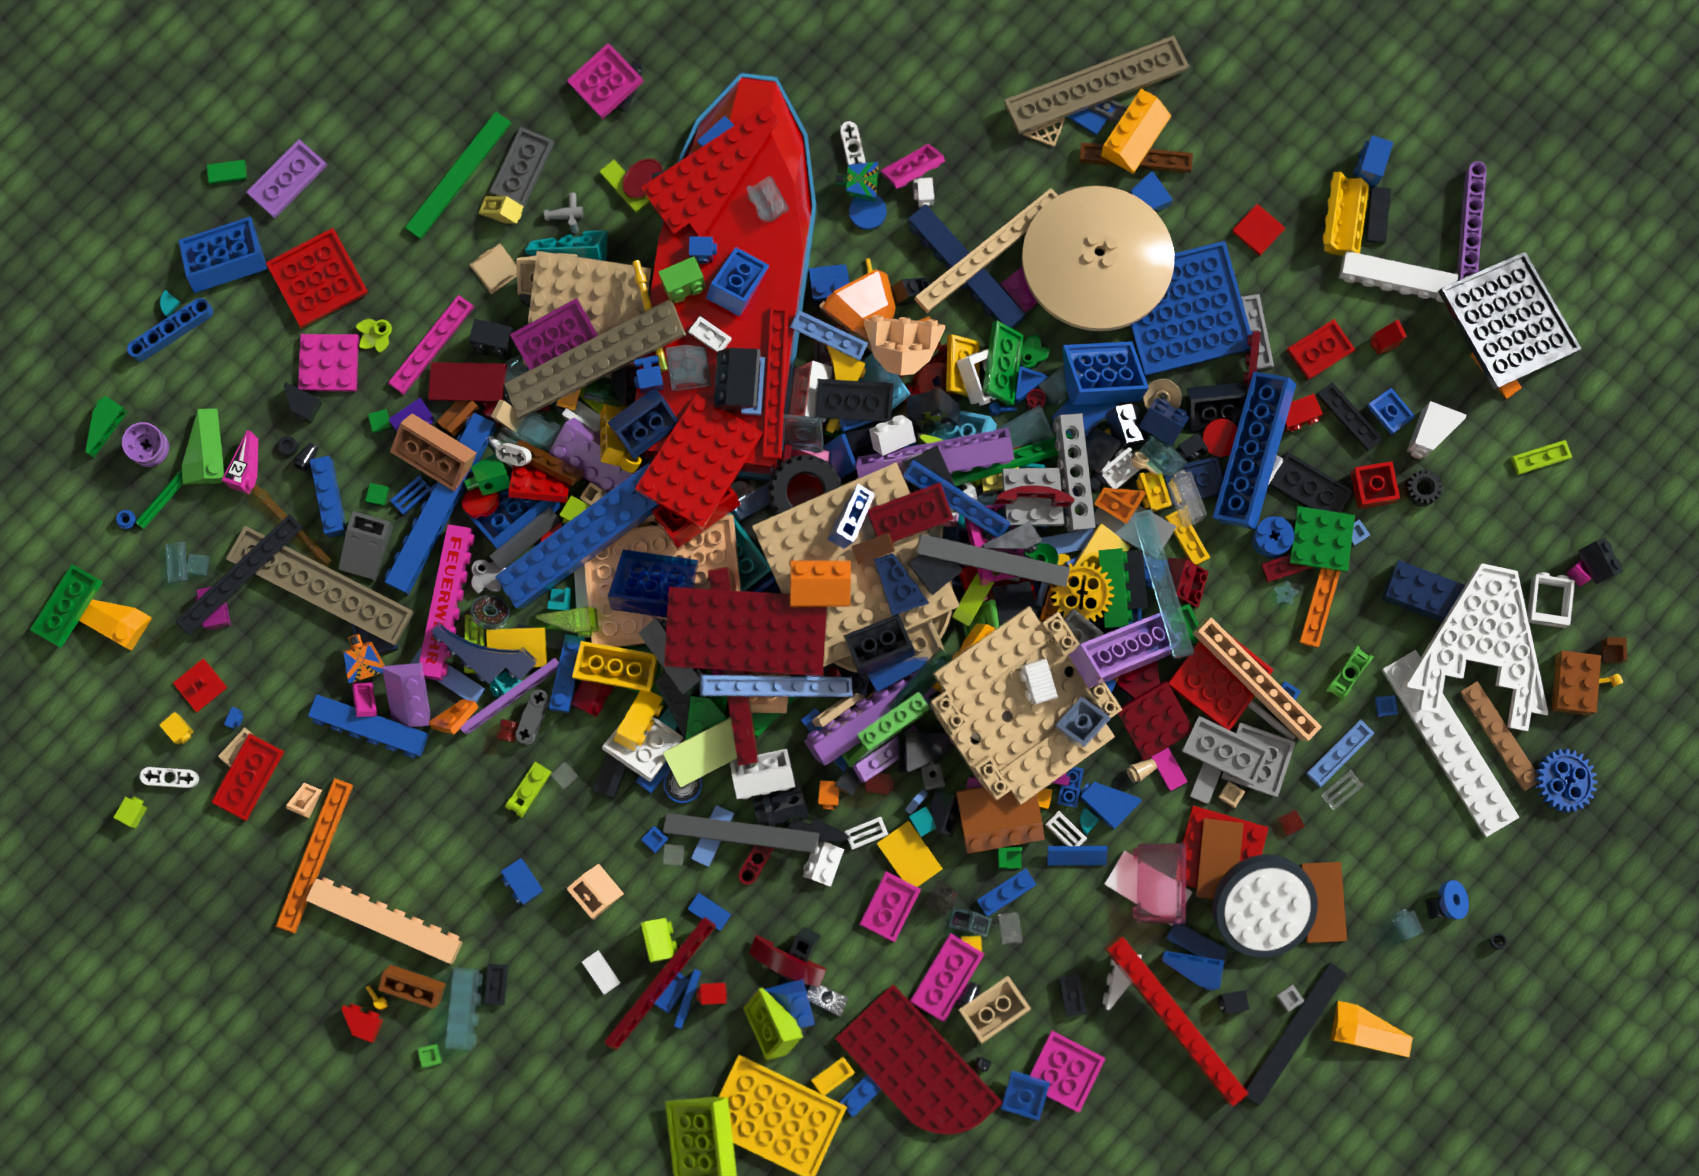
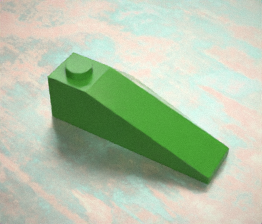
M198 409L182 463L183 485L220 484L223 482L224 469L218 410Z

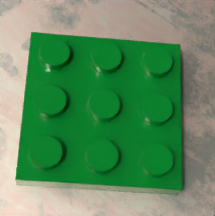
M1298 506L1296 508L1294 541L1291 546L1289 564L1347 573L1355 515Z

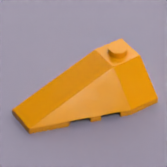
M1337 1001L1330 1040L1409 1057L1413 1037L1358 1005Z

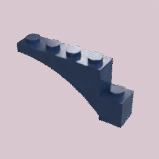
M439 622L432 628V635L438 642L441 643L443 641L448 646L447 649L454 656L458 655L462 659L461 662L468 669L472 668L477 672L476 676L481 681H487L489 684L505 667L507 668V673L515 679L517 677L521 680L537 662V659L524 647L515 650L485 647L459 637Z

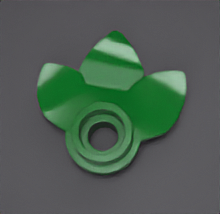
M1030 335L1022 343L1020 365L1024 368L1032 369L1036 366L1037 362L1045 361L1049 356L1050 349L1041 347V340L1038 335Z

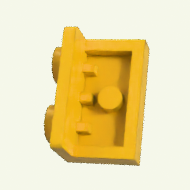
M1149 472L1138 475L1136 484L1139 491L1147 492L1142 499L1145 509L1148 508L1150 512H1155L1172 506L1162 474Z

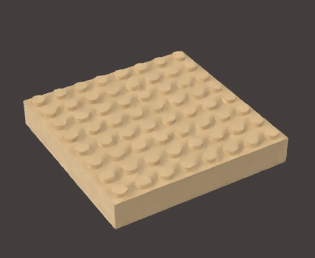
M897 462L752 526L782 594H790L791 561H851L850 607H827L824 666L851 655L844 635L892 616L874 560L858 565L851 547L876 537L868 514L866 513L855 541L845 549L827 539L835 521L857 484L874 493L868 509L910 494ZM927 530L893 542L896 551L892 553L902 564L924 597L929 601V604L899 613L906 630L959 607L949 582L934 595H931L908 565L909 562L919 555L916 554L920 534L928 535Z

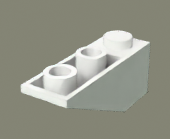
M1112 959L1110 965L1113 966L1112 974H1108L1106 985H1109L1108 993H1104L1102 1003L1105 1005V1010H1110L1131 984Z

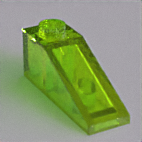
M582 607L536 615V619L573 633H578L581 637L592 636V632L599 631L597 608Z

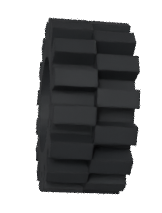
M1420 470L1407 480V485L1405 486L1407 492L1405 494L1410 497L1408 499L1410 502L1413 500L1415 505L1428 506L1439 498L1443 485L1442 482H1439L1440 477L1435 476V472L1430 473L1431 470ZM1418 482H1427L1431 488L1430 493L1427 495L1420 494L1417 491Z

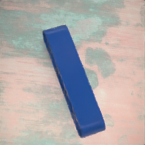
M203 298L195 299L131 341L127 346L128 353L136 361H145L208 320L213 314L212 306ZM206 306L205 311L199 312L200 307ZM186 316H190V320L183 323V319ZM169 327H174L171 333H167ZM154 337H158L157 342L151 344V340ZM142 347L141 352L135 354V350Z

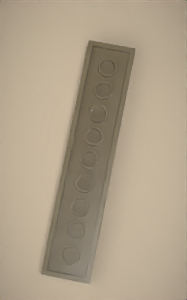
M1171 36L1005 99L1004 104L1020 135L1185 72L1189 69V65L1175 37Z
M669 299L504 383L517 418L522 419L634 362L635 359H640L686 336L674 304Z
M244 526L226 560L237 564L265 535ZM286 546L255 574L394 646L397 645L414 614L412 610Z

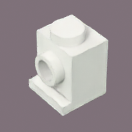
M933 178L914 179V200H918L919 208H922L925 204L930 207V205L934 204Z

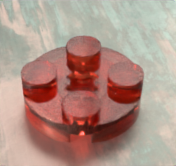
M939 362L925 365L917 377L918 392L924 393L941 388L950 396L952 393L946 391L947 365ZM937 376L938 381H940L941 383L940 385H936V387H934L932 379H935Z

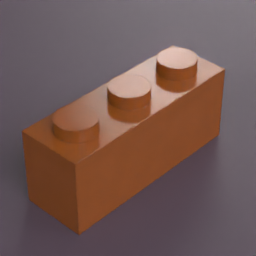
M390 965L383 971L378 990L435 1009L442 1001L446 983Z

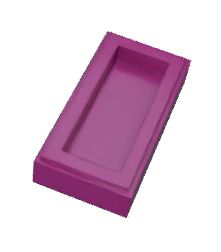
M353 683L352 690L356 717L376 716L373 684Z
M1169 748L1151 757L1155 761L1157 770L1169 791L1188 782Z

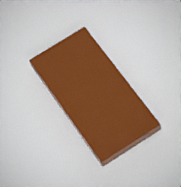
M1203 819L1196 889L1197 898L1213 899L1221 878L1231 867L1240 862L1243 823Z
M1341 862L1301 864V868L1306 872L1314 885L1318 899L1317 916L1312 929L1306 936V942L1347 941Z

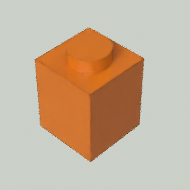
M820 780L818 806H822L823 810H834V807H838L839 789L835 787L837 783L835 781Z

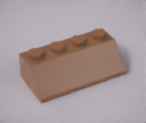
M414 414L409 415L400 423L390 450L392 454L453 491L458 488L470 470L476 456L475 451Z

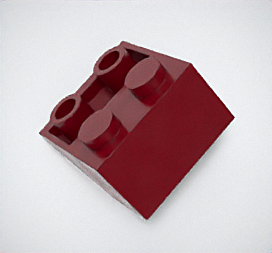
M1168 557L1158 594L1171 601L1185 605L1190 604L1192 607L1199 608L1209 572L1187 559Z

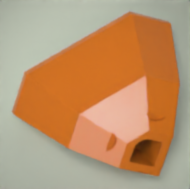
M877 269L835 290L827 297L823 305L832 315L867 340L869 339L864 326V319H870L872 315L893 319L896 308L888 275Z

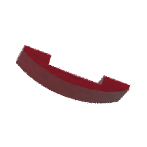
M1038 485L1015 487L1002 492L994 499V504L1013 505L1017 498L1051 499V506L1070 507L1074 503V498L1058 489Z
M755 936L749 953L755 959L788 978L796 981L803 979L805 984L820 987L827 970L826 968L810 960L806 963L773 947V942L761 936Z

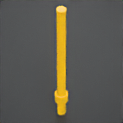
M638 260L632 262L636 275L634 279L639 287L646 312L652 309L646 287V275L643 274L640 261ZM660 348L655 352L658 356L660 371L664 372L668 370L663 348Z

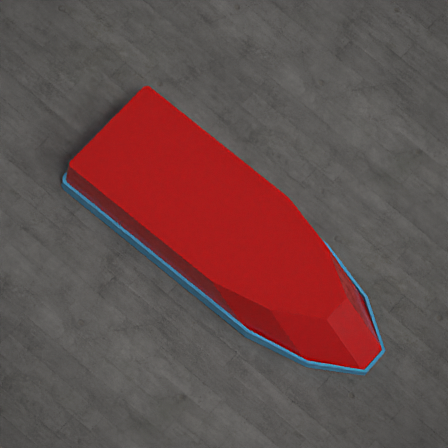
M740 73L696 119L678 162L700 149L701 146L697 143V140L724 116L736 125L768 104L778 118V123L703 236L713 237V242L717 243V255H713V261H709L707 264L698 263L704 277L705 289L698 295L691 294L686 296L679 303L673 302L686 336L662 347L668 370L661 372L664 389L658 390V392L664 397L678 420H680L696 394L714 403L716 358L718 353L689 334V330L701 316L731 337L732 340L725 349H760V357H765L761 416L742 415L741 410L729 412L763 432L769 307L789 308L782 441L783 459L800 332L790 328L797 311L803 312L816 216V200L808 135L777 77ZM662 220L650 294L652 308L668 300L660 281L659 271L689 259L690 236L698 237L690 225L676 235H673ZM735 247L769 265L768 270L741 316L706 299L712 281ZM654 351L642 358L656 356V352ZM659 363L651 364V366H659ZM640 388L636 389L635 401L646 394H641ZM671 432L639 455L642 460L641 463L644 465L652 463ZM763 436L736 478L770 482L771 475L782 463V460L762 459Z

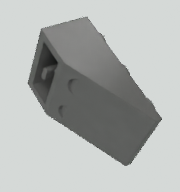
M353 511L345 535L339 570L376 581L394 526L389 521Z

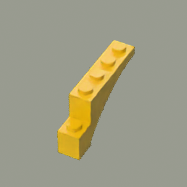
M826 345L833 367L834 379L858 381L859 378H863L867 370L864 368L866 363ZM829 418L825 430L833 433L834 430L838 431L840 428L839 420Z

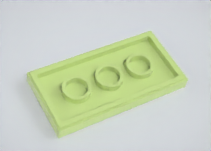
M731 717L663 751L680 788L737 759Z

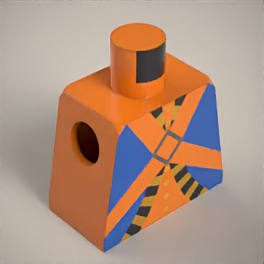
M359 634L348 637L351 648L344 651L348 682L352 683L383 673L382 668L385 664L373 643L367 642L363 644Z

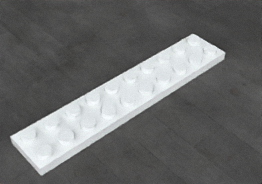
M1414 650L1383 668L1382 672L1483 836L1487 837L1520 817L1443 693L1439 713L1418 710L1421 690L1404 687L1405 682L1421 658L1417 651Z

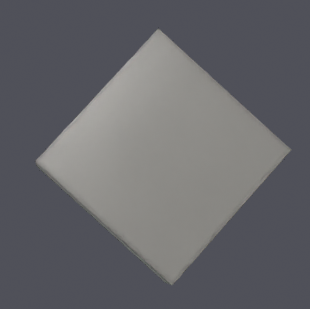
M1294 985L1289 986L1276 995L1287 1012L1304 1002Z

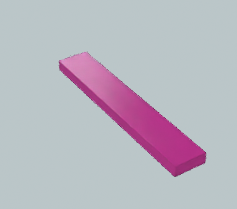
M458 295L390 379L388 384L402 395H405L474 309V306Z

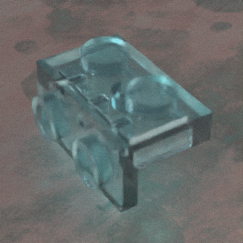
M768 176L754 187L750 185L746 187L749 192L748 198L756 205L758 209L756 212L762 220L772 222L790 210L772 177Z

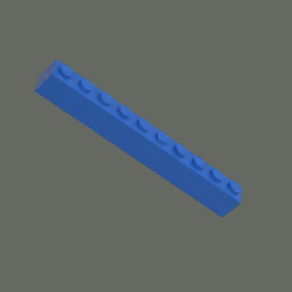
M476 413L467 419L464 433H461L457 438L458 442L476 452L472 466L480 461L490 440L488 436H493L497 428L495 422ZM470 468L455 491L440 482L433 484L428 501H424L422 504V513L419 518L416 517L413 521V530L410 535H406L403 541V549L401 552H397L394 558V566L392 569H388L385 575V583L388 586L407 595L410 594L466 487L464 480L471 478L473 474L472 468Z

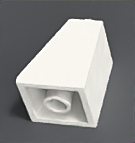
M1430 401L1421 411L1407 452L1411 453V456L1414 458L1425 459L1466 418V414Z

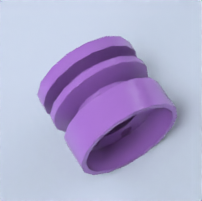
M139 422L133 424L125 431L122 437V447L126 455L143 467L159 465L166 459L169 453L167 437L150 423ZM151 444V448H144L145 445Z

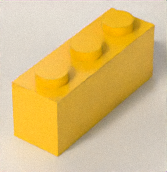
M640 690L616 731L613 741L632 751H635L637 746L641 747L646 738L644 735L646 730L650 732L655 723L653 720L654 716H659L663 709L661 705L663 697L651 691Z

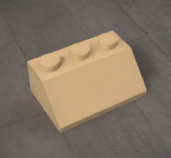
M1009 976L959 1009L981 1045L1031 1010Z

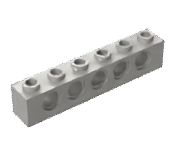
M1082 414L1060 415L1054 418L1055 421L1053 422V430L1056 432L1057 437L1055 448L1059 454L1057 466L1061 472V489L1074 498V503L1070 507H1063L1065 508L1066 515L1064 517V525L1067 527V532L1091 530L1096 527ZM1066 431L1071 433V439L1066 437ZM1068 450L1074 453L1073 458L1069 457ZM1070 469L1075 470L1076 477L1071 476ZM1073 487L1078 490V496L1073 494ZM1075 506L1080 509V516L1075 513Z

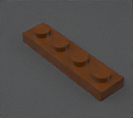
M523 440L514 444L527 448L530 451L532 458L530 463H528L529 465L571 486L583 478L584 471Z

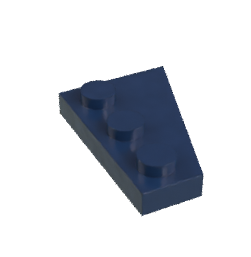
M893 553L873 559L892 616L929 604V601L924 597Z

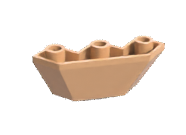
M872 315V318L864 319V326L874 357L887 372L897 375L915 374L927 364L945 330V325L938 324V321L933 319L914 321L906 317L887 319L879 315Z

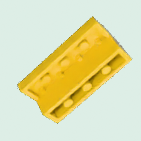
M1334 172L1333 179L1330 182L1331 194L1328 198V215L1325 217L1324 251L1344 256L1346 251L1360 254L1369 184L1362 178L1348 179L1341 172Z

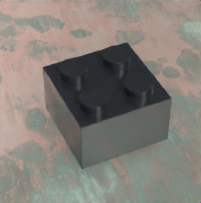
M474 318L469 342L477 354L487 355L488 353L498 359L505 360V357L511 359L515 343L510 334L514 331L510 326Z
M941 388L907 397L906 417L924 432L933 433L937 430L950 429L953 426L959 425L960 404Z

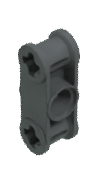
M538 689L532 692L528 704L523 711L516 731V738L523 745H531L535 741L538 730L543 723L550 702L549 696L543 690ZM542 695L545 700L540 701L538 704L536 697L540 698ZM528 731L530 737L524 740L521 735L522 733L526 734Z

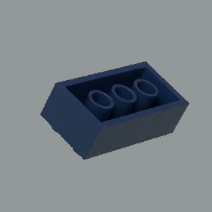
M1398 560L1393 565L1381 600L1443 622L1465 585Z

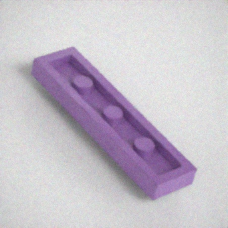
M912 725L901 733L918 732L915 725ZM898 735L852 765L861 782H866L898 760Z

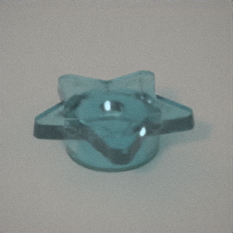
M1286 581L1283 587H1274L1278 596L1277 603L1287 602L1293 605V597L1299 591L1291 588L1289 581Z

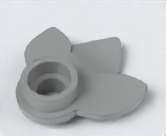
M483 559L475 561L471 568L474 575L471 580L473 589L477 593L483 591L484 588L500 592L501 585L495 576L506 568L500 570L495 562L488 563ZM483 566L485 571H479L478 567Z

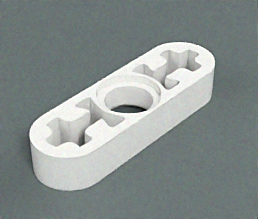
M850 121L843 123L841 126V137L848 165L855 164L854 158L856 157L858 164L866 163L856 124ZM849 127H850V130H853V131H852V139H850V140H849L848 132H845V131H846V128H849ZM849 145H857L858 151L851 153L848 150Z
M147 767L140 774L141 781L149 786L194 788L199 782V776L196 772L185 769ZM151 771L152 774L159 775L160 779L151 778L149 782L146 775H149ZM169 772L175 775L172 783H166L165 775ZM189 774L191 777H194V780L190 781L189 784L187 781L180 780V776L188 777Z

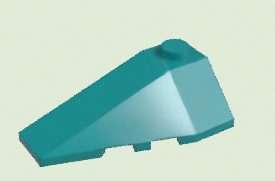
M607 230L585 231L583 236L572 237V234H569L560 240H556L553 237L530 241L525 249L526 254L536 256L537 251L555 254H576L577 257L605 261L608 233Z

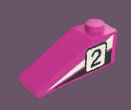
M247 430L222 481L231 489L249 494L255 486L257 479L258 438L251 431Z

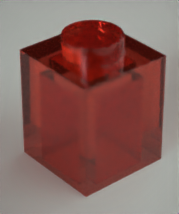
M876 774L866 781L865 794L889 795V791H893L894 779H890V774Z

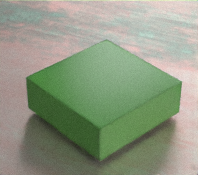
M438 1044L417 1049L421 1068L442 1064Z

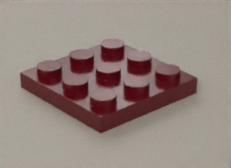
M1167 681L1158 684L1121 706L1122 710L1117 713L1144 761L1191 734L1193 730Z

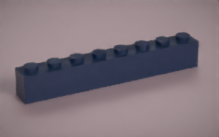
M926 204L908 219L909 230L921 238L920 241L925 248H930L934 252V258L938 262H943L946 266V271L969 254V251ZM984 268L960 286L964 290L967 289L971 293L970 297L975 303H980L983 307V312L995 321H999L1014 329L1024 320L1026 314Z

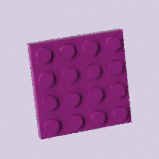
M578 297L510 334L530 370L599 336Z

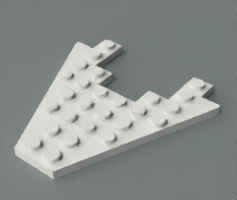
M1478 564L1404 684V687L1421 690L1418 710L1439 713L1445 676L1463 678L1466 660L1498 666L1495 686L1513 689L1507 724L1508 728L1528 731L1531 713L1548 715L1518 571L1487 564Z

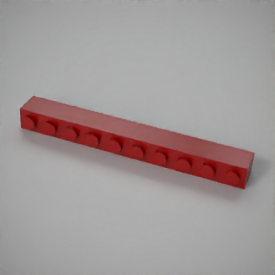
M1117 936L1103 949L1227 1104L1231 1106L1236 1105L1248 1092L1124 937Z

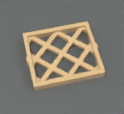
M1065 118L1043 125L1037 129L1035 128L1030 132H1025L1023 136L1055 147ZM1061 122L1060 128L1056 129L1054 124ZM1052 125L1054 131L1048 133L1046 127ZM1044 129L1046 135L1040 137L1038 131ZM1056 133L1057 136L1055 140L1052 141L1050 135Z

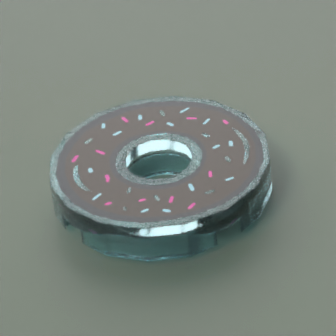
M490 595L475 599L470 610L471 618L476 625L483 629L494 628L493 630L499 629L507 623L510 612L508 605L503 600ZM485 611H492L494 615H488Z

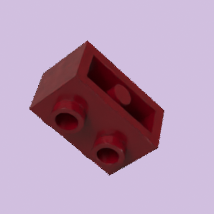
M582 680L572 698L571 705L597 718L614 685Z

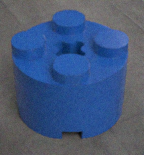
M1268 517L1256 527L1252 536V544L1255 551L1270 559L1278 558L1285 554L1294 541L1293 528L1283 517ZM1270 535L1275 536L1276 540L1274 538L1270 539Z

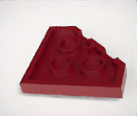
M1154 661L1119 676L1115 685L1135 699L1160 684L1158 663Z

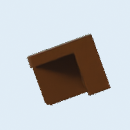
M1606 637L1602 640L1603 663H1623L1627 661V637Z

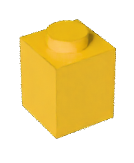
M175 712L160 724V727L178 745L186 743L194 732L183 718Z

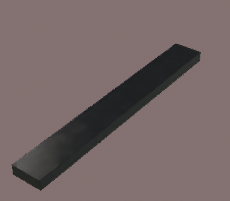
M289 514L175 622L189 636L192 635L304 528Z
M1332 963L1328 964L1245 1089L1248 1092L1247 1098L1258 1106L1262 1104L1347 973Z

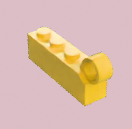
M606 400L600 412V462L617 467L620 465L624 471L635 473L641 464V457L638 456L634 459L607 423L628 406Z

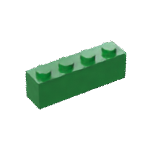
M1123 548L1098 550L1100 567H1102L1100 573L1107 572L1108 574L1105 579H1112L1108 586L1114 587V589L1109 590V593L1113 594L1114 597L1108 598L1112 605L1106 604L1109 611H1104L1105 628L1127 626L1129 622L1133 621L1132 610H1128L1131 594L1130 590H1126V583H1129V572L1125 571L1124 564L1128 563L1127 552H1123Z

